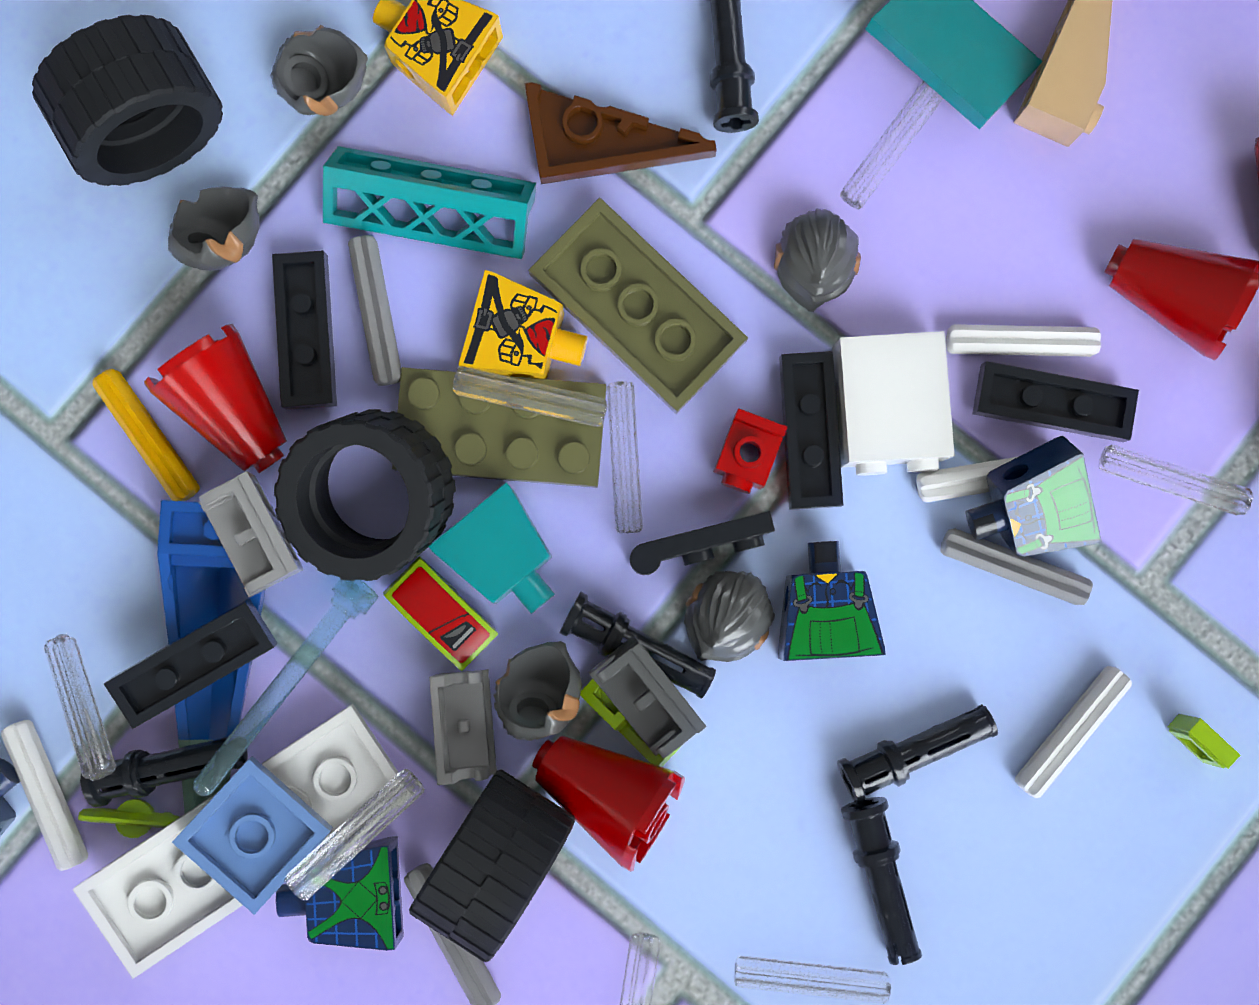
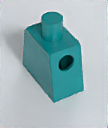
M507 483L502 485L428 546L436 556L493 604H497L513 592L530 614H532L555 595L536 572L552 558V555L516 492Z

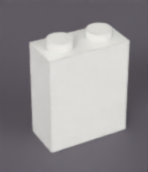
M945 331L840 337L833 345L832 351L841 468L855 467L857 476L887 473V465L907 464V472L939 470V462L955 456Z

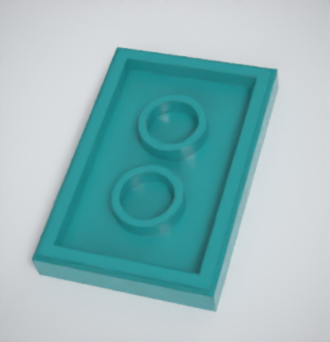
M890 0L871 18L865 28L867 32L979 130L1043 62L973 0Z

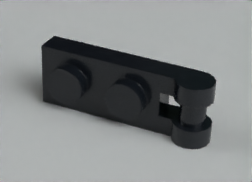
M767 511L641 543L632 550L630 565L637 574L645 576L654 573L659 568L661 561L682 556L684 566L713 559L715 557L712 548L733 544L734 552L737 553L764 546L763 535L775 532L771 513Z

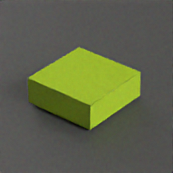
M1178 714L1167 726L1169 728L1168 731L1202 763L1229 769L1241 756L1201 718Z

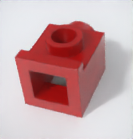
M738 408L713 470L714 473L723 476L721 484L746 494H750L752 487L759 490L764 488L787 426ZM742 445H754L759 452L758 459L754 462L743 460L740 456Z

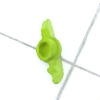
M137 798L125 801L117 809H82L79 812L78 820L115 824L117 831L123 836L139 838L148 833L152 827L164 828L181 816L174 815L171 812H155L148 802Z

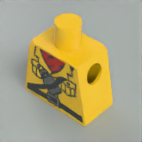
M380 0L373 13V23L390 33L384 47L391 63L452 116L503 39L498 15L463 0H411L407 7L397 0Z
M484 270L458 365L465 373L547 379L552 359L581 366L588 336L561 329L564 310L563 305L558 301L492 271Z

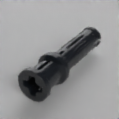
M710 0L716 67L712 70L709 80L710 87L716 91L717 113L713 116V127L717 131L725 133L747 131L758 124L759 115L752 108L751 86L755 83V72L745 60L741 1Z
M580 591L559 631L560 634L568 636L571 633L598 647V654L604 657L610 655L623 644L621 642L623 637L629 639L634 635L645 649L682 667L683 671L679 672L653 658L673 684L696 694L700 699L705 696L715 677L716 669L708 667L670 645L664 644L630 626V619L627 618L626 614L619 612L614 615L589 602L588 595ZM585 617L603 626L604 630L600 631L583 622L582 618Z
M981 704L971 711L935 725L895 744L891 740H883L877 744L876 750L851 761H848L846 758L837 761V765L849 794L854 802L860 805L865 802L866 795L893 783L900 787L906 784V780L910 779L909 773L942 758L951 756L989 737H995L998 735V729L990 711Z
M233 734L229 737L160 753L150 754L143 750L129 751L124 758L109 762L102 759L89 760L84 764L81 771V790L86 801L93 807L106 806L113 798L131 795L134 798L146 797L156 789V786L221 771L240 769L248 759L247 747L242 736Z
M885 797L866 798L865 802L857 805L855 802L849 803L841 808V813L844 819L849 820L856 845V849L852 853L854 861L858 863L859 867L864 868L886 945L888 961L892 965H898V957H901L902 965L913 963L922 957V951L918 945L896 860L900 857L901 849L899 842L892 840L885 811L889 808L888 801Z

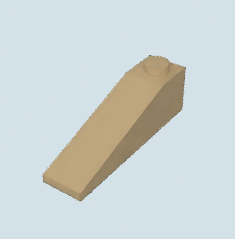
M1113 0L1067 1L1042 57L1043 62L1034 75L1014 120V124L1066 147H1069L1082 133L1089 135L1093 131L1104 109V106L1097 102L1106 84Z

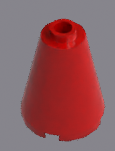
M1133 239L1129 248L1118 244L1104 273L1113 276L1109 285L1110 288L1198 353L1212 360H1216L1227 344L1222 342L1226 333L1231 332L1233 329L1236 330L1259 288V261L1139 239Z
M227 324L221 327L227 337L221 340L217 339L216 341L209 334L202 337L157 369L163 377L161 381L148 377L144 381V385L151 394L240 469L246 471L253 466L258 473H261L285 456L279 447L286 443L287 440L238 330L233 324Z
M563 735L555 742L549 739L545 741L537 752L532 767L537 769L535 781L564 810L574 815L575 821L621 867L630 872L634 871L635 861L638 863L642 862L670 816L667 813L669 805L665 803L669 796L678 800L685 783V777L676 771Z

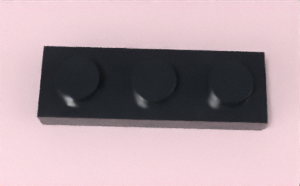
M324 250L272 254L281 407L285 410L337 406L328 255Z
M833 351L781 354L779 365L783 425L787 426L784 441L789 510L842 507L844 504Z
M985 361L980 366L972 414L1124 443L1130 441L1132 437L1139 390Z
M249 598L111 677L104 683V686L132 729L268 652L278 643Z

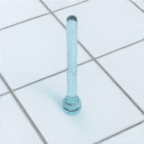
M339 579L332 588L334 596L330 599L332 607L195 778L193 789L198 795L208 796L214 792L349 618L355 620L360 613L365 615L378 599V595L361 580H354L352 582Z

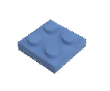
M252 756L172 843L255 915L324 840L333 827Z

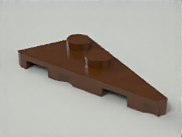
M533 82L525 83L541 185L716 157L715 140H707L700 133L680 128V131H675L649 123V118L612 106L599 107L586 98L574 95V98L571 99L542 90L540 84Z

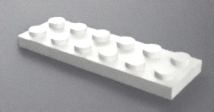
M353 703L261 763L333 827L331 832L299 867L410 793L409 787ZM216 794L72 889L132 979L243 906L172 843Z

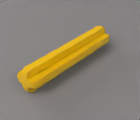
M111 368L96 376L92 381V386L171 500L187 501L196 495L200 490L199 484L121 372Z

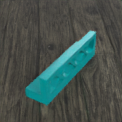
M338 146L323 165V223L522 259L525 253L528 216L535 201L536 182ZM337 188L355 191L367 207L359 213L337 209ZM392 198L405 200L416 212L417 216L408 222L395 220L383 204ZM443 207L455 209L467 222V225L458 231L445 229L433 214ZM493 217L515 220L514 240L508 241L494 238L483 224Z

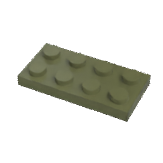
M600 197L528 270L533 279L554 299L561 303L575 319L675 414L703 388L748 340V337Z
M401 368L397 412L404 414V417L412 421H418L425 426L426 431L438 439L442 444L443 452L450 459L453 467L451 468L452 476L598 488L607 384ZM392 464V470L398 471L396 467Z

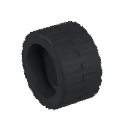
M122 15L117 18L95 22L84 29L81 28L63 42L58 43L51 50L52 52L47 57H44L38 66V72L33 77V98L74 171L83 180L90 183L96 182L98 185H130V183L147 181L155 176L171 171L173 168L190 160L198 151L200 152L207 145L208 141L213 138L219 128L218 124L222 121L223 106L221 100L180 30L173 26L170 21L163 18L157 19L151 15Z
M368 409L360 413L354 412L307 431V435L297 439L289 448L290 452L287 457L282 459L278 469V480L274 485V496L276 497L277 506L275 512L277 520L282 525L283 535L287 542L291 543L297 550L298 556L306 563L309 562L315 566L317 571L328 576L340 577V580L352 582L354 580H365L366 582L378 580L383 575H391L399 571L425 551L442 534L446 528L448 518L452 515L454 508L453 496L456 492V486L451 472L453 467L449 457H446L441 448L442 444L435 436L426 431L425 426L418 421H412L404 417V414L395 411L383 412L381 409ZM360 445L373 449L386 457L400 473L408 493L409 511L405 527L396 536L390 539L367 537L350 528L336 512L329 494L328 477L336 454L343 448Z
M497 770L409 908L410 915L481 961H490L517 924L555 862L575 823L574 815L504 770Z

